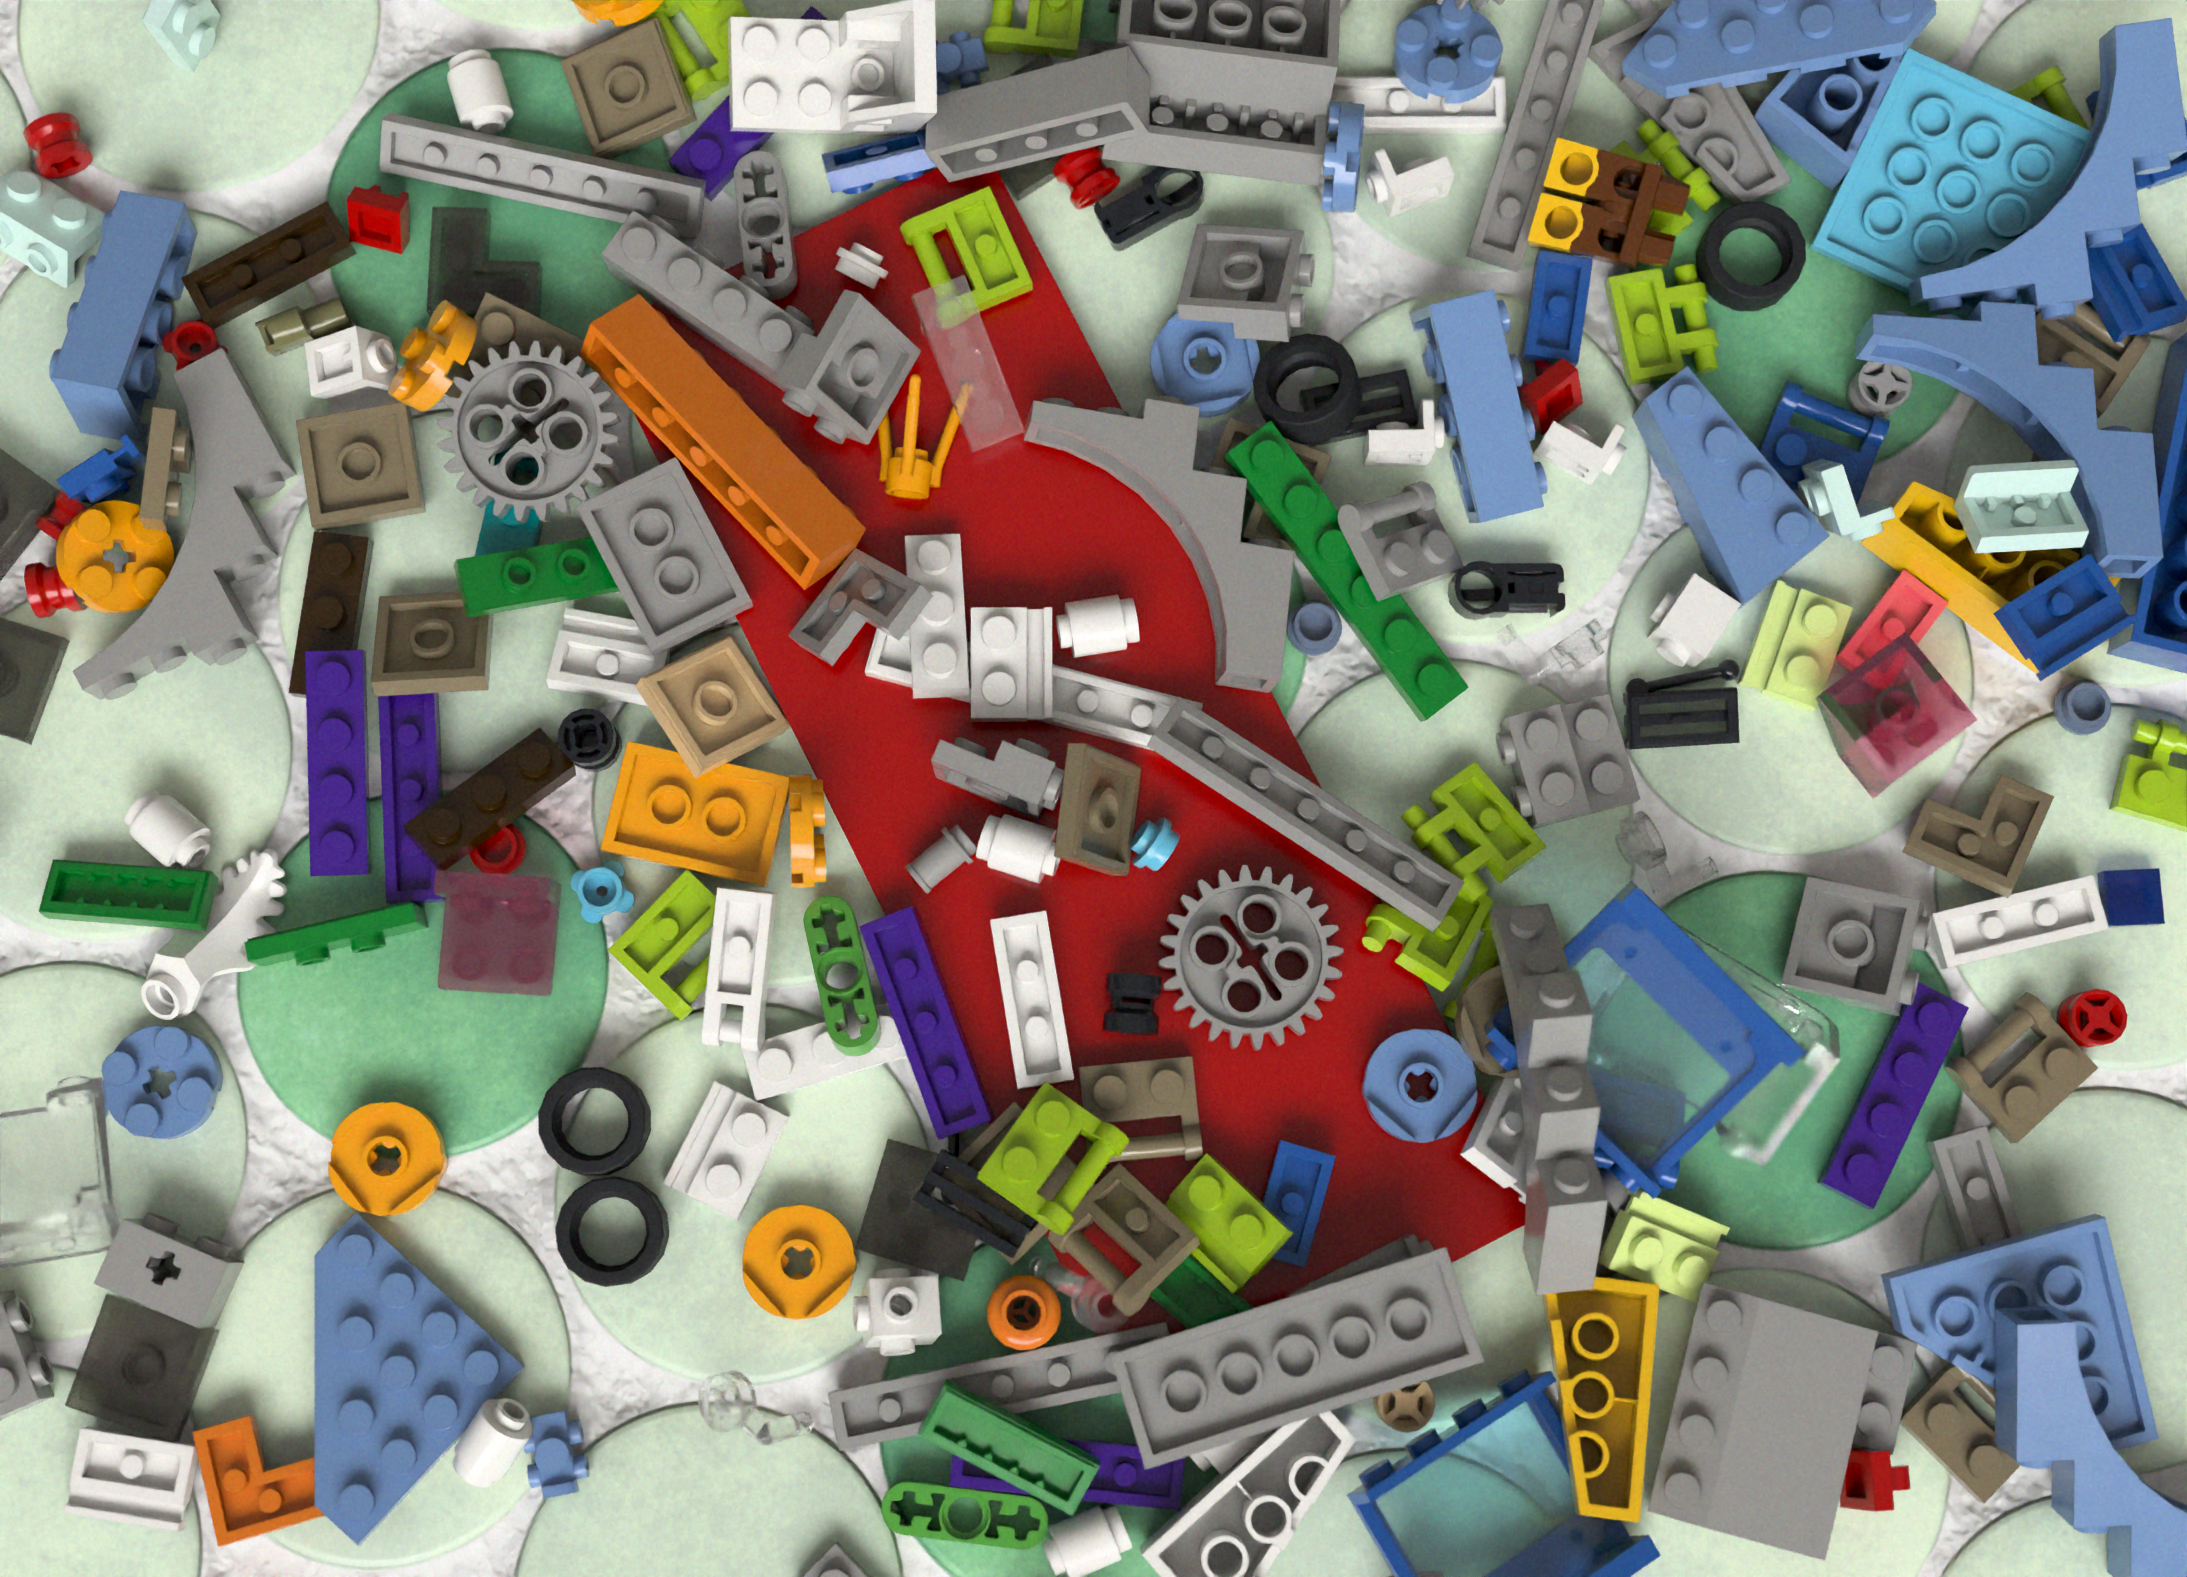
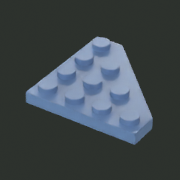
M1674 0L1622 61L1623 74L1664 98L1669 99L1689 95V88L1721 83L1723 89L1765 81L1769 73L1800 68V74L1845 66L1846 59L1876 53L1879 54V59L1903 55L1936 15V1Z
M357 1213L315 1254V1506L356 1545L360 1546L460 1439L483 1403L489 1399H497L523 1371L524 1366Z
M2098 1214L2088 1215L1881 1274L1894 1330L1993 1389L1996 1387V1308L2054 1306L2076 1323L2079 1367L2091 1407L2115 1451L2159 1439L2105 1217Z

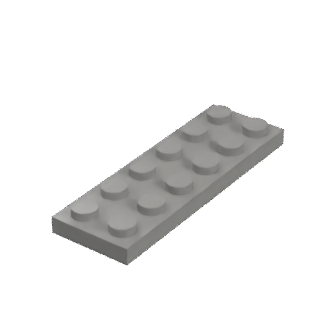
M1446 1247L1110 1354L1145 1470L1484 1362Z

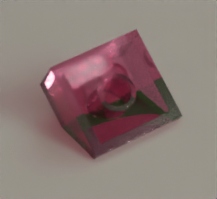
M1906 632L1815 698L1838 756L1873 799L1959 737L1978 720Z

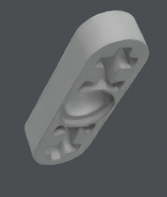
M754 151L743 156L737 162L734 169L744 272L746 276L755 280L770 294L768 300H779L789 295L794 290L798 281L787 180L781 163L775 155L766 151ZM757 174H767L764 183L768 197H759L754 184L757 180ZM770 215L780 219L778 228L770 234L758 235L751 231L754 222L763 216ZM772 253L778 269L775 270L774 278L765 279L767 263L764 254Z

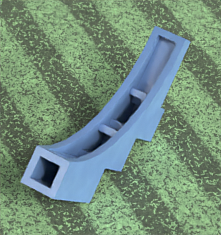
M2172 18L2116 25L2099 39L2100 87L2093 126L2078 165L2055 201L2025 233L2001 250L1964 267L1922 276L1909 284L1910 307L1928 305V312L1930 314L1943 313L1963 308L1962 300L1983 297L1984 302L1990 299L1995 302L2005 300L2015 302L2018 300L2017 293L2020 292L2021 304L2034 305L2035 312H2041L2042 320H2054L2076 315L2075 307L2093 298L2086 239H2088V245L2091 248L2123 242V234L2141 224L2134 166L2137 175L2161 172L2170 169V161L2187 151V135Z
M1990 299L1985 302L1980 301L1966 320H1961L1960 317L1950 314L1938 315L1933 318L1910 317L1900 311H1886L1871 315L1855 338L1856 359L1898 365L1939 379L1976 399L2012 427L2041 461H2075L2079 472L2070 493L2089 529L2083 547H2080L2082 558L2091 553L2107 577L2140 579L2163 558L2153 433L2131 432L2125 426H2109L2098 430L2093 368L2072 367L2066 362H2050L2039 365L2034 305L2015 304L2011 300L1995 302Z
M2054 1306L1996 1308L1995 1444L2020 1466L2034 1469L2052 1466L2051 1508L2077 1531L2088 1534L2108 1532L2107 1572L2112 1577H2187V1505L2151 1488L2142 1481L2111 1445L2092 1410L2081 1374L2076 1323Z

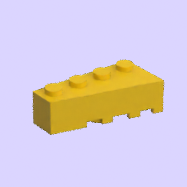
M1913 481L1888 504L1893 507L1896 517L1881 522L1884 530L1876 535L1864 538L1860 544L1899 573L1905 569L1949 603L1946 606L1949 610L2037 674L2039 671L2030 658L2024 659L1993 613L2078 561L2080 554L2067 548L1975 554L1955 511L1954 504L1956 499ZM2108 577L2114 587L2121 579L2118 577Z
M1595 1277L1593 1289L1542 1294L1554 1376L1557 1380L1555 1383L1576 1515L1640 1522L1660 1284Z

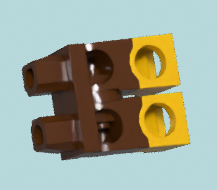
M1557 137L1543 184L1546 192L1550 194L1541 192L1527 240L1530 246L1593 258L1597 261L1617 264L1637 270L1638 263L1648 266L1668 267L1675 246L1676 236L1650 230L1649 226L1654 210L1683 217L1691 186L1678 179L1666 176L1662 166L1644 163ZM1568 196H1569V197H1573V198H1577V199H1581V200H1584V201H1588V202L1595 203V205L1593 206V205H1589V204H1586V203H1582V202H1578V201H1574V200H1570V199H1566V198H1568Z

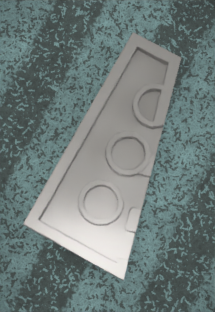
M1668 7L1590 47L1587 56L1649 119L1653 118L1664 132L1670 131L1681 142L1678 145V149L1696 168L1702 167L1712 178L1711 183L1733 205L1741 202H1759L1786 188L1790 183L1789 175L1736 86L1722 89L1721 83L1689 88V95L1666 99L1623 74L1622 61Z

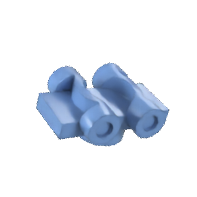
M961 31L952 34L949 37L950 42L939 44L936 40L937 96L951 92L948 82L959 79L961 88L981 84L979 73L989 70L981 37L971 39L969 32Z
M566 1410L530 1417L534 1431L524 1446L525 1453L535 1452L534 1459L536 1464L527 1466L530 1487H541L543 1499L578 1492V1479L589 1477L590 1474L586 1454L573 1455L572 1444L584 1442L581 1420L568 1421Z

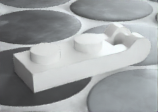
M730 887L717 888L701 1035L704 1045L721 1047L725 1041L740 1043L741 1049L760 1051L762 1049L766 1030L764 1017L778 893ZM727 1004L744 1006L742 1021L727 1019Z

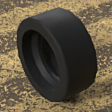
M1741 202L1723 210L1711 222L1703 234L1696 251V272L1700 282L1705 283L1707 293L1718 304L1735 311H1760L1775 305L1799 279L1806 261L1805 239L1797 222L1783 209L1766 202ZM1739 228H1752L1766 234L1777 245L1782 257V265L1778 275L1769 283L1761 286H1749L1735 280L1724 270L1719 259V249L1723 239L1731 231Z
M1307 333L1289 338V342H1280L1273 346L1258 363L1253 379L1255 400L1265 422L1272 421L1284 438L1305 445L1328 441L1343 432L1357 416L1362 400L1360 379L1353 359L1343 345L1323 335ZM1313 366L1329 368L1338 376L1339 387L1337 392L1327 403L1315 410L1301 413L1287 411L1281 408L1277 402L1276 394L1280 385L1288 376L1300 369Z
M603 1067L579 1068L560 1077L546 1092L538 1112L539 1136L547 1154L562 1168L586 1176L610 1175L628 1167L644 1150L651 1132V1110L643 1091L627 1076ZM588 1088H603L613 1092L623 1101L628 1112V1129L624 1139L614 1150L603 1155H586L576 1151L567 1142L562 1131V1115L567 1103L577 1093Z
M621 1177L593 1179L574 1190L561 1207L555 1227L557 1250L567 1268L583 1281L603 1287L630 1284L649 1274L664 1256L670 1235L667 1212L657 1195L642 1183ZM617 1197L628 1200L640 1210L645 1219L647 1234L643 1247L635 1258L622 1265L608 1266L597 1263L586 1254L580 1243L579 1227L583 1215L591 1205L601 1199Z

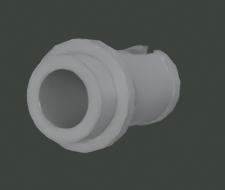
M958 824L950 830L944 827L941 830L944 835L913 862L905 866L910 875L927 894L966 861L970 865L974 862L971 856L976 853L977 846Z

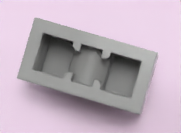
M147 1212L144 1219H123L93 1284L196 1328L216 1327L245 1262L228 1256L232 1247L222 1241L199 1234L195 1242L176 1234L180 1225L160 1215ZM166 1258H174L173 1264L182 1269L179 1277H170L171 1270L163 1266Z

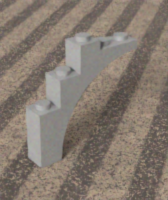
M222 348L172 374L188 412L195 449L194 501L185 540L167 580L146 610L109 647L73 670L82 690L100 700L104 698L113 700L127 695L138 686L137 680L154 671L164 673L179 667L187 660L186 654L191 651L208 665L214 663L224 665L242 657L248 650L246 646L259 639L229 582L233 580L241 582L256 577L266 569L265 563L278 557L248 500L253 497L257 499L266 498L279 492L285 486V480L295 476L296 472L237 363Z
M1157 396L1153 399L1145 398L1135 418L1129 417L1128 412L1114 407H1103L1093 411L1076 408L1072 402L1061 398H1047L1042 402L1033 400L1026 418L1023 440L1066 451L1104 469L1139 494L1163 519L1192 561L1208 601L1214 632L1215 685L1270 693L1282 677L1295 551L1280 549L1277 542L1268 539H1250L1246 543L1240 542L1247 479L1233 477L1229 470L1219 467H1205L1199 471L1193 470L1200 407L1185 405L1184 400L1174 396Z
M1549 904L1494 908L1491 911L1490 927L1498 952L1509 1002L1522 1095L1526 1157L1524 1256L1536 1295L1593 1289L1608 1203L1593 1155L1601 1108L1586 1065L1593 1012L1579 971L1570 970Z

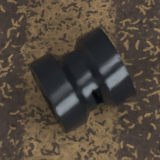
M579 709L571 712L562 721L558 730V742L561 751L578 768L587 772H600L610 768L618 760L622 750V739L617 728L603 713L594 709Z
M1131 973L1106 974L1105 992L1110 997V1007L1103 1014L1102 1031L1127 1035H1158L1159 1016L1154 1012L1155 1000L1161 996L1162 977ZM1122 1000L1143 1001V1004L1122 1002Z

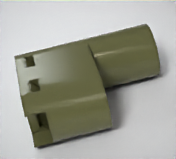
M340 296L305 310L296 306L255 322V326L258 327L266 345L265 349L275 357L302 347L306 342L353 326L348 310Z

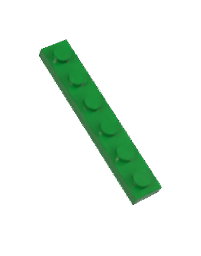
M1272 421L1266 423L1223 456L1239 478L1247 479L1246 488L1292 550L1295 551L1303 565L1420 722L1429 719L1469 688L1400 594L1377 602L1339 527V511Z

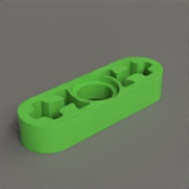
M823 896L814 900L808 906L804 914L803 923L828 1034L837 1050L848 1056H861L873 1050L878 1044L881 1037V1024L858 924L851 906L844 899L837 896ZM835 914L836 919L841 921L837 924L836 929L842 947L831 949L827 933L821 927L825 924L824 916ZM842 962L853 964L858 969V975L852 985L838 989L827 983V974L834 965ZM853 1002L861 1024H867L860 1028L861 1036L856 1039H850L847 1031H840L848 1027L843 1004Z
M907 1479L899 1481L890 1487L882 1501L881 1511L886 1525L895 1533L906 1536L1024 1550L1033 1548L1044 1539L1049 1524L1045 1505L1037 1497L1028 1494L949 1486L950 1484ZM905 1491H911L915 1493L916 1503L933 1506V1493L944 1494L945 1498L939 1510L941 1528H931L928 1526L932 1518L931 1514L918 1513L914 1515L912 1523L901 1522V1512L892 1510V1502L901 1501ZM968 1497L974 1499L982 1509V1520L973 1530H958L949 1520V1508L959 1498ZM990 1500L1003 1502L999 1514L1016 1515L1020 1505L1029 1506L1030 1516L1040 1521L1038 1528H1029L1027 1537L1015 1536V1526L997 1523L999 1535L986 1534L992 1516Z

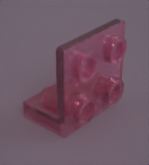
M436 870L434 893L445 899L438 987L442 990L532 996L551 995L561 884L550 877Z

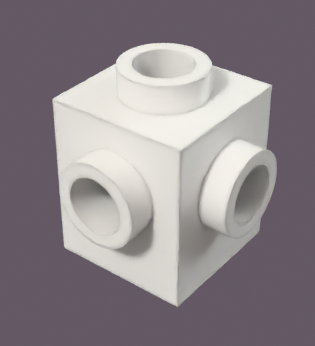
M904 1268L885 1269L876 1272V1278L869 1279L862 1288L861 1296H854L853 1299L855 1331H863L864 1348L880 1347L881 1355L897 1356L914 1353L915 1345L933 1344L942 1334L938 1276L910 1277V1270ZM891 1309L897 1311L899 1315L895 1314Z

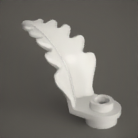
M268 848L262 853L253 850L250 854L251 861L245 856L240 857L237 861L238 874L232 867L224 869L222 873L224 889L216 888L206 931L172 928L170 941L155 954L146 977V982L141 989L142 1000L153 1015L163 1020L183 1018L196 1008L203 989L211 978L228 973L248 971L257 965L248 962L244 942H247L249 938L275 933L276 930L264 921L263 917L281 916L285 911L284 905L273 899V897H281L287 892L286 886L276 880V878L284 877L285 872L278 866V856L274 850Z

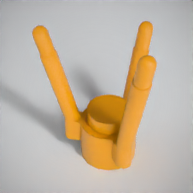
M917 374L910 377L903 447L895 449L894 457L888 411L878 427L881 454L879 481L886 482L885 493L902 498L927 499L930 487H940L942 468L972 389L971 384L965 382L961 385L930 463L928 462V452L915 448L921 378Z

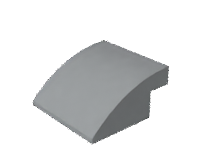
M1119 0L1114 49L1129 46L1150 77L1149 133L1104 144L1102 159L1318 186L1324 163L1327 113L1338 70L1341 0Z

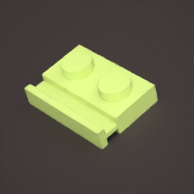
M1777 580L1772 584L1737 685L1754 688L1761 691V694L1809 712H1814L1819 707L1815 698L1824 693L1853 607L1802 588L1800 590L1785 585L1786 582Z
M1638 1189L1635 1193L1628 1190L1627 1193L1631 1195L1625 1211L1619 1209L1599 1255L1598 1262L1611 1270L1644 1283L1660 1284L1659 1289L1698 1303L1702 1283L1707 1282L1720 1252L1715 1248L1721 1234L1727 1235L1730 1227L1658 1196L1652 1199L1641 1189Z

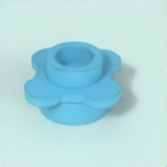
M607 860L603 863L602 867H595L588 871L579 870L572 876L570 885L577 892L578 898L583 905L580 914L585 921L593 924L599 923L604 915L615 911L627 913L632 909L635 898L631 892L626 890L622 878L625 869L620 862ZM602 886L608 889V893L604 897H600L597 893L598 889Z

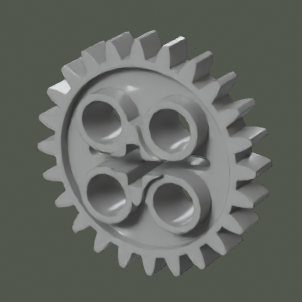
M512 341L509 345V358L505 359L491 347L488 349L490 365L486 368H483L472 359L468 362L470 370L474 375L470 382L456 376L452 379L454 384L462 391L460 397H443L441 400L445 405L454 410L453 417L437 419V425L450 431L452 437L438 442L437 445L442 451L455 453L456 455L444 465V468L449 473L464 471L465 474L456 485L457 489L465 493L478 487L473 499V503L476 506L483 508L494 498L493 515L503 519L511 506L514 507L516 520L524 524L529 517L531 509H535L537 516L544 523L549 522L550 507L554 505L565 516H570V498L575 496L580 501L585 502L590 499L584 488L588 483L602 488L606 486L604 480L596 473L599 466L615 468L617 465L614 460L605 454V449L621 445L622 440L613 434L607 433V428L620 423L621 419L617 413L603 412V408L608 406L614 400V397L609 391L594 393L603 380L597 372L590 373L581 378L586 362L581 357L577 356L565 366L566 351L561 346L557 345L549 357L546 358L543 345L539 341H533L529 355H524L520 346L515 341ZM531 381H543L546 384L547 392L542 402L536 406H524L521 402L523 387ZM564 399L569 401V405L565 410L557 412L546 420V417L555 410L560 401ZM488 416H500L503 422V429L499 437L491 442L480 441L478 427L481 421ZM527 421L537 426L535 431L539 438L532 444L526 439H522L524 433L520 427ZM567 423L580 424L582 437L578 445L572 449H559L556 444L558 430ZM512 446L499 464L491 465L490 460L495 454L501 453ZM524 458L536 459L539 471L535 480L527 485H517L513 479V471L516 464Z
M1242 865L1238 881L1236 882L1231 881L1224 869L1219 870L1217 874L1218 888L1213 889L1204 880H1199L1197 882L1198 893L1201 897L1199 901L1184 894L1180 897L1179 901L1187 912L1186 917L1169 914L1167 922L1178 930V934L1161 936L1160 938L1161 945L1174 950L1173 956L1165 957L1158 962L1159 968L1175 971V976L1163 984L1164 991L1180 989L1183 996L1173 1006L1174 1011H1181L1188 1007L1195 1011L1188 1025L1190 1029L1199 1026L1203 1021L1211 1024L1208 1032V1041L1213 1042L1223 1030L1229 1032L1230 1049H1236L1242 1036L1249 1035L1254 1051L1260 1050L1263 1034L1267 1033L1270 1034L1277 1046H1281L1284 1044V1027L1288 1026L1295 1034L1301 1036L1305 1033V1028L1300 1017L1304 1014L1313 1020H1320L1323 1015L1314 1001L1316 999L1332 1001L1336 996L1323 984L1325 980H1336L1342 977V972L1329 966L1328 960L1342 955L1343 948L1327 945L1326 941L1327 938L1339 930L1338 925L1321 926L1319 919L1329 907L1327 904H1323L1311 909L1306 904L1313 891L1310 886L1303 889L1297 895L1291 892L1292 874H1288L1279 885L1272 883L1271 867L1268 866L1265 867L1259 881L1252 880L1247 865ZM1253 904L1265 906L1273 917L1272 928L1264 933L1250 931L1243 921L1244 909ZM1226 915L1231 919L1243 943L1249 950L1259 947L1263 951L1264 956L1259 961V966L1280 991V1000L1275 1001L1271 998L1260 976L1251 965L1243 969L1238 965L1237 960L1242 955V950L1220 923L1221 916ZM1204 936L1220 938L1227 950L1225 960L1216 965L1202 962L1196 954V942ZM1284 951L1297 953L1305 964L1302 978L1297 980L1282 978L1275 968L1276 956ZM1238 982L1252 985L1258 994L1256 1008L1250 1012L1235 1010L1228 1001V990L1231 985Z

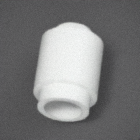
M482 49L467 50L455 55L449 61L450 71L447 74V81L461 127L492 135L502 131L506 123L513 117L514 112L499 63L492 60L491 54L488 51Z
M1117 594L1065 603V614L1056 616L1061 649L1071 647L1074 658L1126 650L1128 643H1135L1140 640L1133 598L1120 600Z
M157 790L149 791L138 798L125 815L124 821L131 828V837L166 868L193 869L206 858L211 847L208 842L211 837V830L171 795H162Z
M1004 814L1002 818L989 815L980 835L976 858L988 861L987 866L989 868L1040 884L1045 874L1055 875L1061 860L1054 857L1057 830L1008 814Z
M508 1398L485 1401L455 1446L456 1456L453 1459V1467L456 1473L463 1480L477 1487H489L494 1481L504 1478L533 1434L534 1428L527 1410L520 1403Z
M1097 1505L1049 1526L1048 1530L1051 1539L1042 1543L1054 1575L1065 1572L1067 1577H1084L1120 1561V1554L1132 1549L1129 1536L1115 1505L1102 1510Z

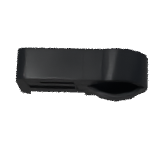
M1158 166L1154 171L1141 177L1143 186L1103 208L1097 202L1094 205L1097 220L1113 249L1123 251L1179 219L1190 217L1197 212L1204 201L1205 194L1200 171ZM1173 173H1185L1193 178L1188 184L1177 191L1161 198L1157 196L1158 186L1166 176ZM1196 192L1187 204L1172 206Z
M1476 561L1467 564L1454 574L1449 582L1447 594L1450 605L1455 612L1466 619L1502 618L1508 613H1547L1548 609L1550 617H1553L1565 608V594L1558 592L1559 584L1564 581V571L1562 566L1557 563H1490ZM1476 572L1489 578L1494 588L1460 589V583L1463 575ZM1495 599L1491 606L1482 609L1474 608L1466 603V601Z

